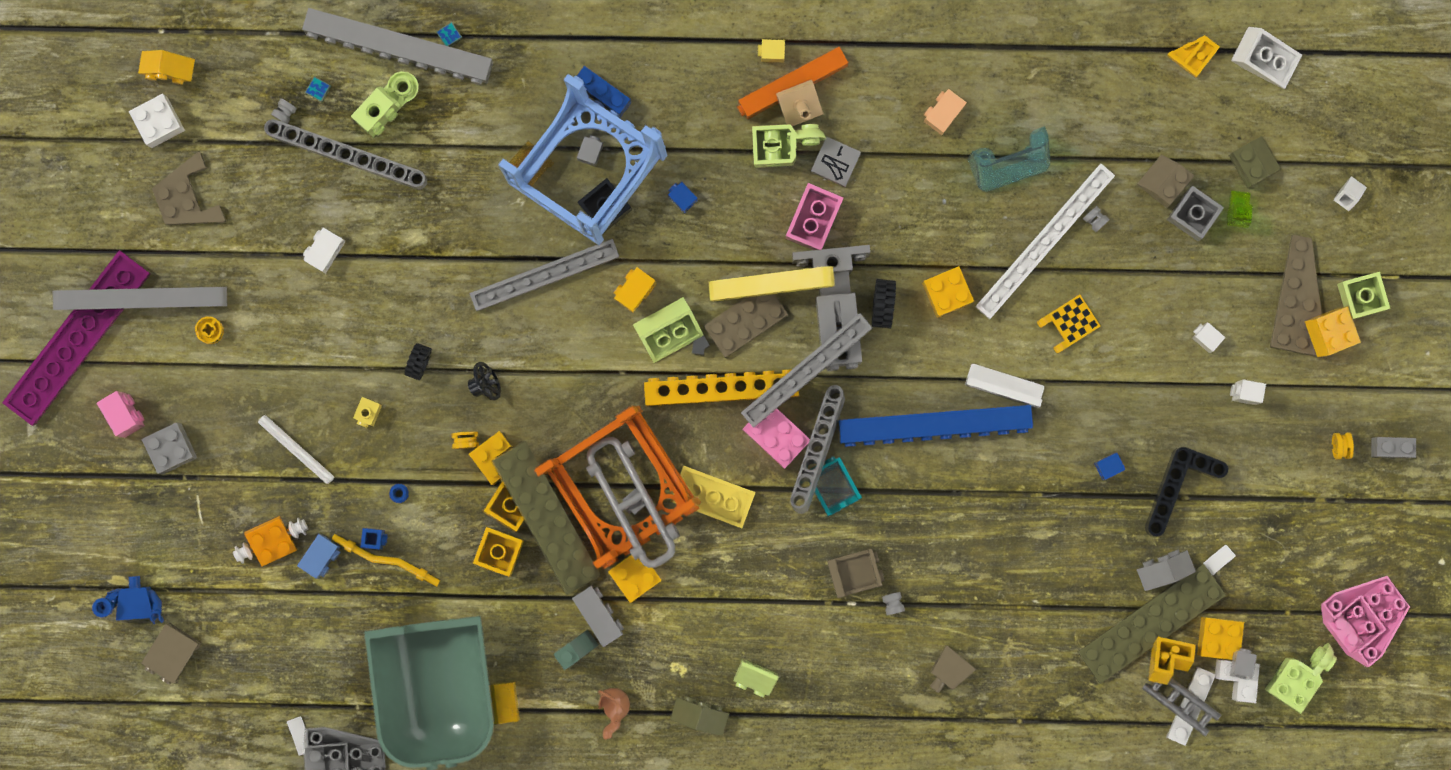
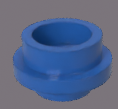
M396 484L391 487L389 495L392 501L403 503L407 500L409 491L405 485ZM398 490H401L403 492V495L401 497H397L396 492Z

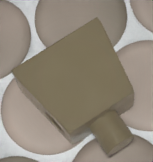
M945 645L930 671L936 676L930 687L937 693L945 685L953 690L976 669Z

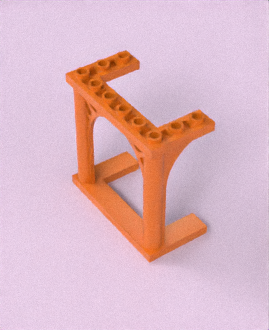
M631 406L617 415L616 420L557 458L546 461L534 469L538 476L547 474L550 476L585 531L596 552L597 560L593 563L597 569L600 567L603 569L610 567L619 561L617 557L621 554L625 556L630 554L633 546L629 539L626 542L627 536L622 526L608 524L594 514L563 464L627 423L658 473L661 492L656 509L657 511L663 510L666 513H670L668 515H661L665 526L671 522L674 525L683 520V514L686 517L699 509L698 505L701 503L698 496H693L641 414L643 410L640 406ZM669 487L670 492L673 491L674 495L666 494L665 489ZM667 498L673 499L676 502V507L668 509L663 505V501ZM651 515L642 522L631 525L641 545L650 541L649 536L656 533L657 536L661 534L656 524L652 523L651 520L653 518ZM644 522H648V527H644ZM603 528H609L610 530L607 535V538L605 536L606 532L603 531ZM615 531L622 533V540L619 544H614L612 541Z

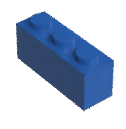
M583 66L577 77L584 81L587 94L594 100L601 102L608 110L616 112L620 116L619 118H621L630 106L631 99L586 66Z

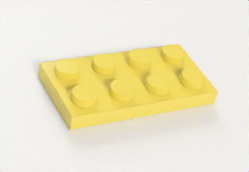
M683 466L680 473L681 477L693 496H698L701 501L696 512L743 528L756 492Z

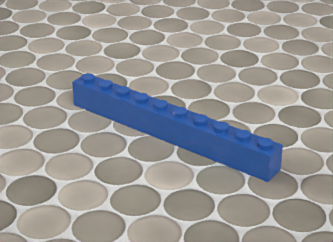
M1031 405L838 421L840 444L844 443L845 447L856 446V442H864V445H875V441L882 440L883 444L894 443V439H902V442H914L913 438L920 437L921 441L933 440L932 436H940V439H952V435L958 434L959 438L971 437V433H978L979 436H990V432L998 431V435L1009 434V430H1017V433H1028V429L1033 428Z

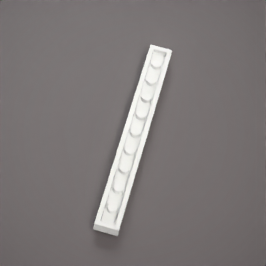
M1100 164L975 307L990 320L1115 175L1104 165Z

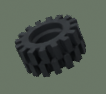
M419 343L414 345L407 361L405 376L421 380L430 359L432 350L430 347Z

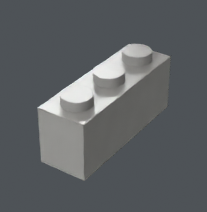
M592 585L572 599L604 647L623 635L622 630L624 627L618 619L615 621L611 614L614 612L608 603L604 604L601 600L603 594L599 588H594Z

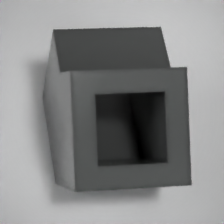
M705 336L693 341L692 354L704 355L705 349L710 347Z

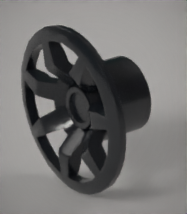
M484 362L476 363L473 368L474 378L468 380L470 392L475 397L484 395L493 401L499 399L501 396V386L495 372ZM491 374H492L493 377H494V379H492V380L489 379V377L491 376Z

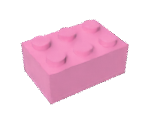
M808 183L785 239L812 250H822L843 197Z
M778 409L753 428L748 422L742 429L784 469L810 441Z

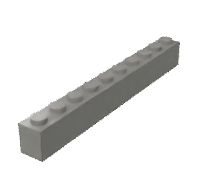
M308 8L302 28L307 34L306 36L317 40L320 37L330 44L342 43L343 47L348 49L360 48L361 52L366 54L378 53L380 54L379 57L384 59L396 58L402 64L409 65V62L414 63L420 69L427 70V67L435 69L434 72L441 75L450 73L453 74L452 77L459 80L468 78L477 85L488 83L493 66V60L488 57Z

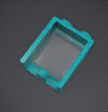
M834 456L825 461L826 465L822 468L815 489V494L827 517L862 499L840 457L836 459Z

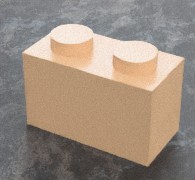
M950 89L946 93L942 91L936 98L938 103L935 107L930 106L924 114L926 116L924 122L940 135L944 134L967 103Z

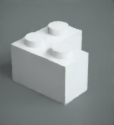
M1216 659L1215 678L1234 681L1232 700L1256 703L1260 664L1255 663L1253 678L1247 680L1229 676L1231 660Z

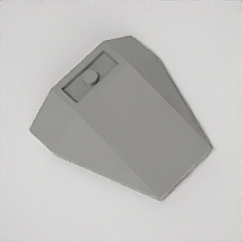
M327 727L305 729L303 743L304 770H386L385 753L377 739Z

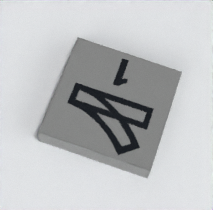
M826 137L811 172L846 187L861 152Z

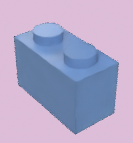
M318 534L297 566L316 579L324 577L330 569L327 566L331 560L335 561L339 556L340 551L338 550L341 546L323 534Z

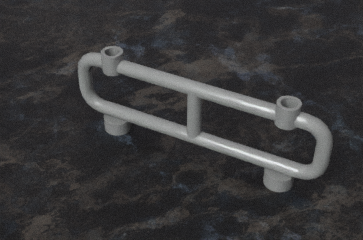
M605 437L589 447L587 451L589 466L586 469L591 477L596 476L633 546L630 550L635 560L639 558L642 564L648 568L658 567L673 557L675 553L673 540L680 537V534L673 523L665 526L629 459L636 454L631 443L626 441L621 444L615 437ZM608 444H612L615 447L639 492L620 504L606 481L601 467L594 458L595 452ZM641 500L644 501L668 547L667 552L655 560L647 558L644 548L639 543L623 513L625 509Z

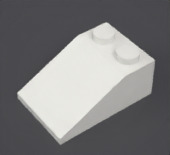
M1248 27L1231 61L1243 69L1285 89L1302 55L1264 29Z

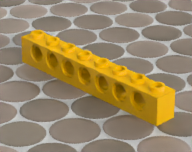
M792 369L782 370V374H774V371H763V375H755V372H744V376H736V373H727L725 377L717 378V374L705 375L706 378L698 379L697 375L686 376V380H679V377H667V381H660L659 378H649L648 382H644L645 405L658 406L758 399L773 386V382L776 379H782ZM757 380L765 382L763 390H757L754 387V383ZM739 381H743L746 384V389L742 392L737 391L735 388V384ZM720 382L727 385V390L723 393H719L716 390V385ZM703 383L708 386V391L705 394L697 392L699 384ZM680 385L688 386L689 391L686 395L678 393ZM667 386L670 389L669 394L661 396L659 394L660 387ZM799 391L792 397H799Z

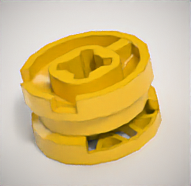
M206 316L197 322L195 333L200 341L206 344H215L222 339L224 328L219 320Z
M476 431L451 433L452 439H454L452 449H466L479 446V442H477V437L479 436ZM458 436H472V437H462V438H458Z
M1350 432L1344 435L1333 433L1332 454L1335 460L1342 457L1352 459L1354 453L1352 434Z

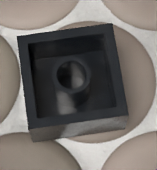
M606 178L577 203L586 215L593 219L615 187ZM628 203L624 205L605 232L632 211Z

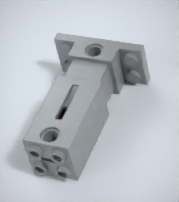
M870 245L792 253V264H797V267H805L809 263H812V268L828 266L827 262L830 260L834 261L837 265L833 268L835 286L818 289L819 296L815 300L820 346L857 316L856 296L850 290L849 274L853 270L852 258H854V261L865 260L870 254ZM860 340L844 352L846 354L845 360L837 358L826 367L827 371H836L841 366H846V369H856L862 363Z

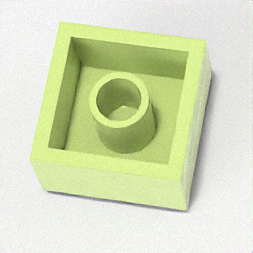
M1380 272L1337 284L1343 306H1348L1352 319L1390 309Z

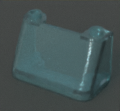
M1045 126L1032 131L1029 137L1030 145L1025 150L995 160L994 154L988 148L972 151L968 161L979 189L985 192L1045 172L1050 166L1049 137Z

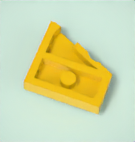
M1204 35L1169 52L1167 57L1196 78L1220 46Z

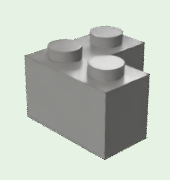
M1179 549L1159 557L1157 562H1154V559L1143 562V567L1137 569L1145 591L1174 583L1196 572L1188 550L1180 552Z

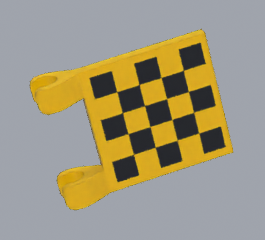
M1080 294L1037 321L1040 328L1052 321L1064 339L1063 342L1053 348L1056 353L1063 351L1100 327V324Z

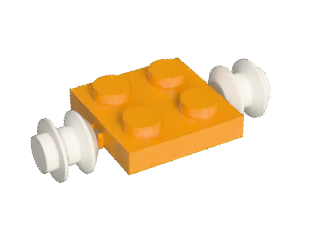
M278 516L245 531L244 535L250 546L244 542L243 547L240 549L235 546L233 555L237 562L241 561L244 564V559L249 558L252 560L254 553L261 566L267 565L297 551L291 536L298 539L300 533L307 535L308 526L304 519L300 520L298 517L296 523L289 521L288 529H286L281 517Z

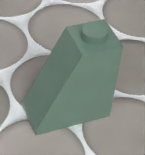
M586 630L553 655L563 669L566 670L599 644L591 633Z

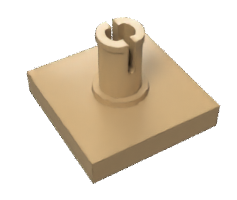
M812 80L776 93L786 125L791 124V126H795L823 115Z

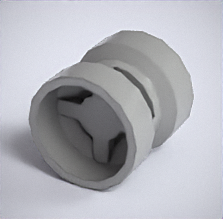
M281 98L277 109H274L271 115L281 122L288 124L291 114H294L297 108Z
M1098 206L1083 218L1086 223L1092 225V229L1095 232L1110 220L1101 213V209Z
M900 592L882 596L883 602L887 604L885 609L886 615L905 611L904 605L900 602L902 598Z

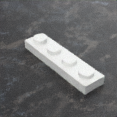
M1196 667L1187 689L1202 701H1205L1216 675ZM1183 697L1179 708L1183 710L1189 703V700ZM1196 706L1189 715L1197 720L1201 709ZM1176 715L1167 738L1185 746L1193 727Z

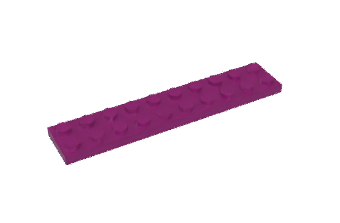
M119 250L89 290L140 289L151 273ZM124 308L73 310L2 403L30 425L35 426Z

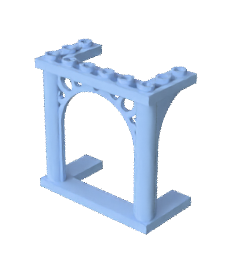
M568 74L564 78L567 87L564 102L556 118L518 168L504 159L498 165L509 185L600 246L604 240L602 234L658 160L664 161L667 157V152L659 130L645 125L639 132L630 121L626 120L624 122L613 110L609 112L601 102L591 100L586 92L587 89L584 86V81L577 76L572 77ZM584 112H589L591 115V120L587 124L581 120ZM596 117H597V119H598L599 122L602 120V123H601V124H596V123H595ZM575 118H576V119H577V122H578V125H577V126H572V124L575 123ZM582 129H598L609 133L621 144L626 156V168L620 183L593 219L581 211L577 216H574L528 184L556 146L569 134ZM628 138V141L632 143L626 144L624 141ZM636 146L643 149L638 155H631L629 153V150ZM632 160L635 161V165H634V166H632V165L630 164V162H631Z

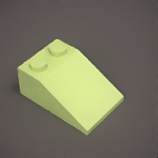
M742 659L733 681L737 682L735 686L744 690L749 687L754 689V694L764 697L765 694L768 696L771 694L779 676L776 672Z

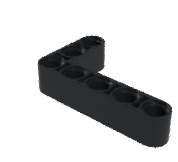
M1186 447L1176 448L1171 454L1145 525L1146 533L1150 536L1158 537L1165 532L1188 469L1217 479L1227 475V464ZM1179 451L1185 452L1186 459L1184 461L1178 459ZM1197 458L1204 460L1202 468L1196 466ZM1217 464L1222 467L1220 475L1214 472V467ZM1173 469H1177L1179 471V477L1177 479H1173L1171 476V471ZM1167 486L1173 490L1171 497H1167L1164 494ZM1161 504L1166 507L1164 515H1160L1157 511L1158 506ZM1153 523H1157L1160 527L1157 533L1151 531Z

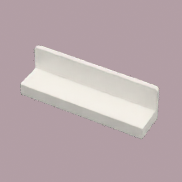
M971 364L965 383L966 386L1039 408L1042 403L1043 385L976 364Z

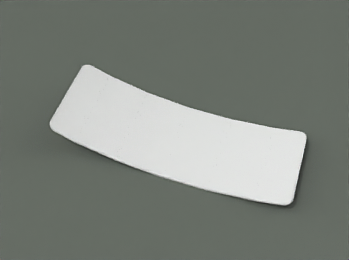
M1225 545L1203 564L1213 576L1236 555Z
M297 717L287 721L300 756L303 755L306 728L302 718Z

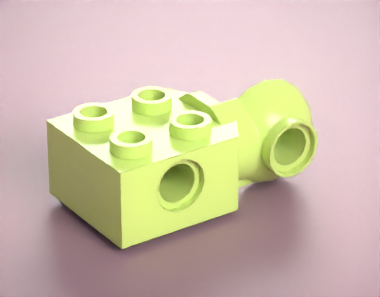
M401 71L395 73L390 77L388 84L384 88H376L351 117L373 138L376 135L379 136L385 130L384 126L388 121L392 122L397 117V111L416 96L419 87L417 79L409 72ZM401 84L408 85V89L405 92L399 91ZM376 112H379L378 116L373 117Z
M791 124L752 126L755 168L793 166L796 161V142H802L804 146L819 145L820 141L826 140V136L819 129L818 124L802 125V130H794Z
M1326 643L1323 647L1319 646L1310 659L1312 663L1309 667L1295 658H1285L1264 690L1297 712L1302 713L1323 682L1320 674L1323 670L1329 671L1337 660L1331 645Z

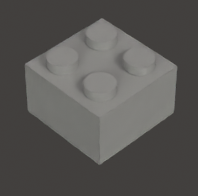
M1191 186L1167 220L1196 241H1200L1224 207L1194 186Z
M176 422L142 439L157 474H165L197 458L181 423Z

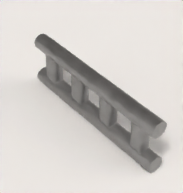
M1171 678L1168 685L1174 690L1168 698L1158 692L1163 685L1161 683L1154 682L1152 686L1146 683L1142 689L1204 736L1210 731L1205 726L1211 718L1218 721L1221 717L1220 713L1173 678ZM1180 694L1189 700V703L1183 710L1174 704V701ZM1196 706L1205 712L1199 722L1189 715Z

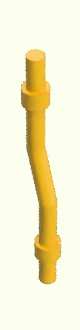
M336 534L331 539V541L344 547V550L349 553L353 552L372 563L397 565L416 575L417 579L425 580L436 587L441 581L428 574V571L425 569H419L400 558L373 555L358 547L350 539L347 541Z

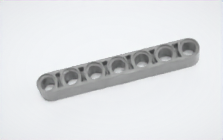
M838 385L830 386L825 393L791 495V505L794 511L800 514L807 512L810 508L845 402L843 390ZM835 393L840 394L839 398L837 399L831 398V396ZM834 411L832 416H825L826 412ZM823 428L828 429L826 434H820L819 432ZM816 446L823 447L820 452L813 451ZM810 464L817 465L814 470L807 469ZM804 482H811L809 487H801ZM800 499L805 500L803 505H795L796 501Z

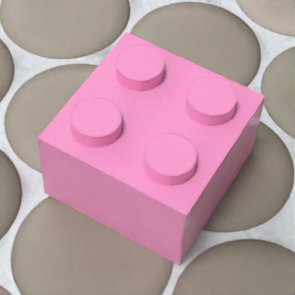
M119 391L97 402V405L115 436L126 438L145 426L142 422L144 417L139 410H135L133 406L135 402L131 395Z

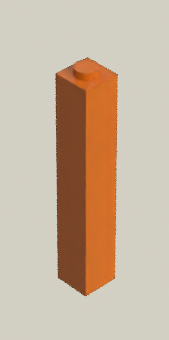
M839 46L739 99L737 109L741 116H745L748 120L778 104L776 93L809 80L816 84L848 67V61Z

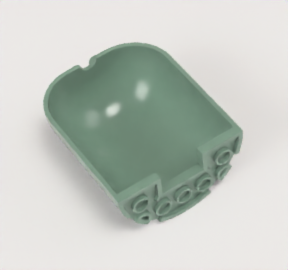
M481 616L364 631L376 731L379 744L384 753L399 765L409 768L426 767V770L438 769V765L445 764L446 768L457 767V763L471 760L479 755L488 745L494 729Z

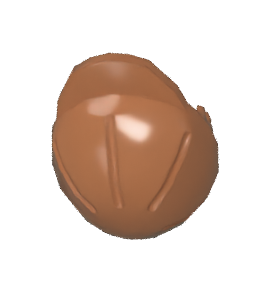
M618 688L598 691L601 696L598 709L603 707L605 714L611 719V723L603 730L604 740L612 738V734L620 727L621 720L629 712V698L624 691Z

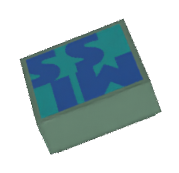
M452 22L436 31L443 44L448 47L463 39Z
M314 76L305 93L323 102L332 86Z

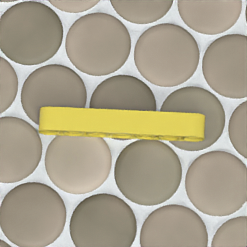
M833 266L708 282L710 301H724L835 286Z

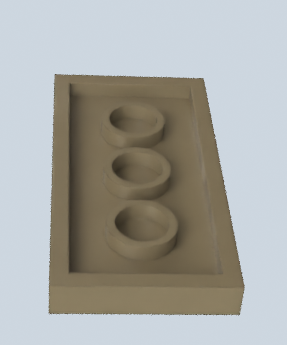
M775 294L748 297L704 325V328L726 358L788 316V313Z

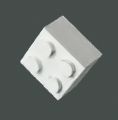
M163 93L129 111L145 144L150 148L185 131L168 97Z

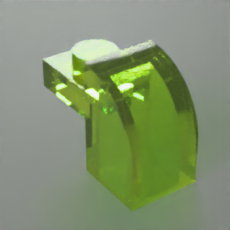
M1231 190L1229 210L1227 212L1228 226L1242 228L1250 226L1253 205H1250V193Z

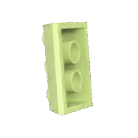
M683 297L633 324L653 363L704 336Z

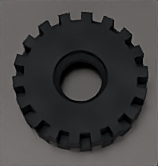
M876 279L872 327L891 329L896 296V281Z

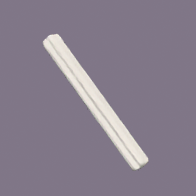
M265 415L259 419L258 423L321 480L326 484L332 482L334 476Z

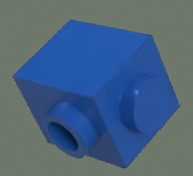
M362 528L361 548L383 549V546H386L387 534H385V530Z

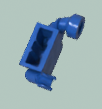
M140 576L128 577L129 588H117L109 591L105 598L95 600L92 605V611L98 617L109 616L113 608L117 606L116 620L150 618L154 625L155 620L159 618L161 623L164 622L161 615V599L150 587H141Z

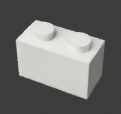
M322 228V230L316 232L313 238L315 240L311 247L308 246L303 254L305 258L303 260L326 274L346 241L327 229Z
M1248 380L1237 381L1231 387L1230 396H1233L1232 401L1251 405L1263 403L1266 384Z

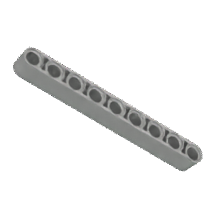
M275 119L267 121L264 126L267 135L275 140L420 190L427 185V177L420 170ZM278 125V132L272 134L270 132L271 127ZM292 131H296V138L293 140H289V133ZM311 137L315 139L312 146H306L307 139ZM332 144V150L328 153L324 152L325 145ZM345 150L351 152L350 157L347 159L342 158V153ZM364 156L368 157V163L360 165V159ZM386 163V169L379 172L377 169L378 165ZM403 169V177L396 178V171ZM415 176H422L423 179L420 184L413 183Z
M227 287L52 291L53 310L227 306Z

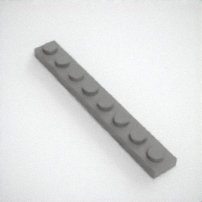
M611 239L601 243L600 246L595 245L471 292L470 296L478 312L620 257L614 241Z
M859 313L741 412L753 428L756 427L873 329L872 326Z

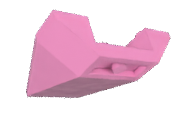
M1388 576L1336 592L1321 604L1324 625L1343 651L1366 667H1370L1383 656L1410 608Z

